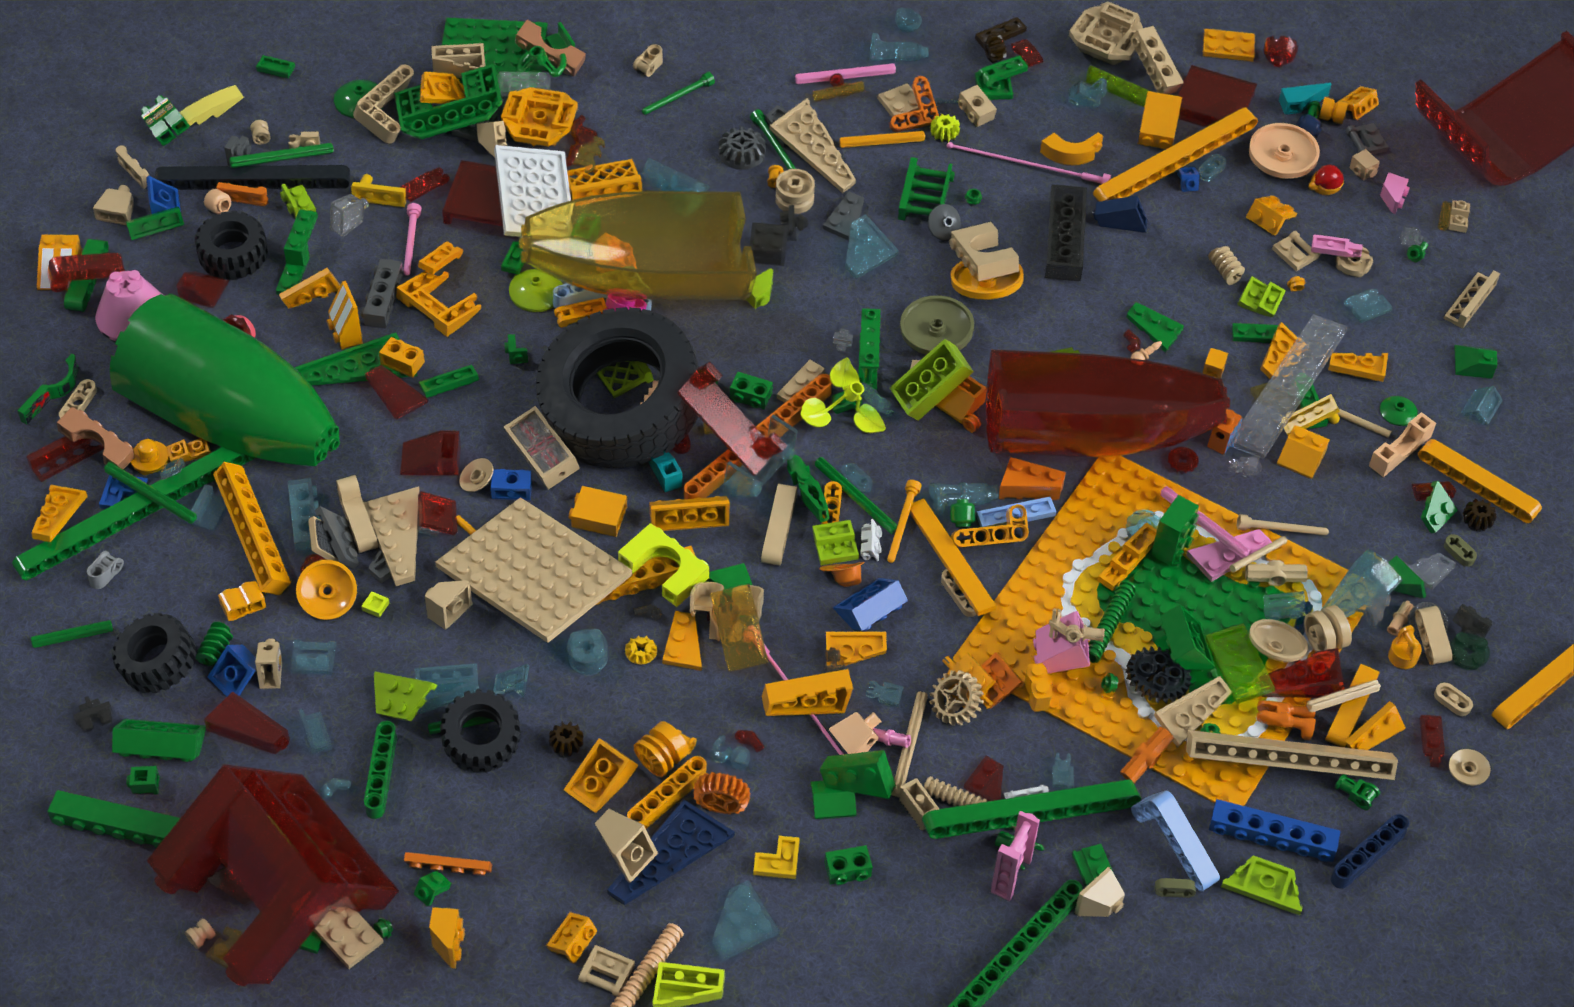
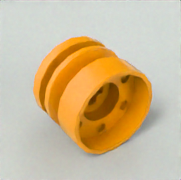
M660 721L649 731V735H644L641 740L634 744V751L645 768L655 776L663 777L674 767V763L678 764L689 754V747L677 729L665 721Z

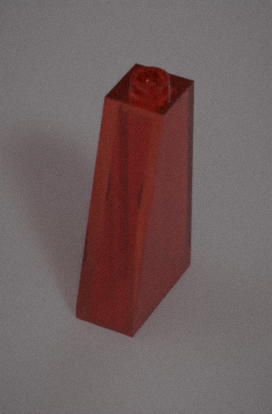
M234 692L228 695L204 719L206 729L209 732L275 755L280 750H284L290 741L287 729Z

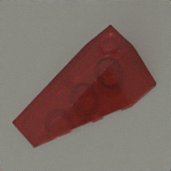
M1338 648L1317 651L1305 660L1295 661L1294 665L1285 669H1277L1260 677L1261 696L1319 698L1344 690L1345 684Z

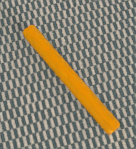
M924 131L841 137L839 144L841 148L921 142L925 140Z

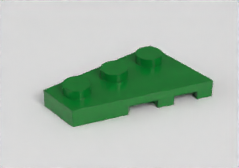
M1137 302L1128 311L1126 317L1141 331L1147 333L1154 343L1161 341V349L1165 353L1184 328V325Z

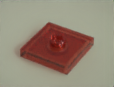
M421 491L418 494L419 526L455 535L457 533L456 501Z

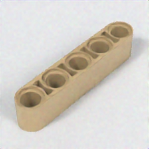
M778 484L763 546L761 563L781 566L797 496V487L783 484Z

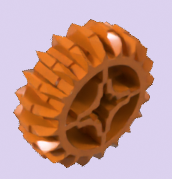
M721 772L704 773V776H699L695 783L694 799L698 805H701V808H707L709 811L729 815L731 813L739 814L749 804L750 788L747 787V783L743 782L742 779H737L735 775L730 776L728 773L722 774Z

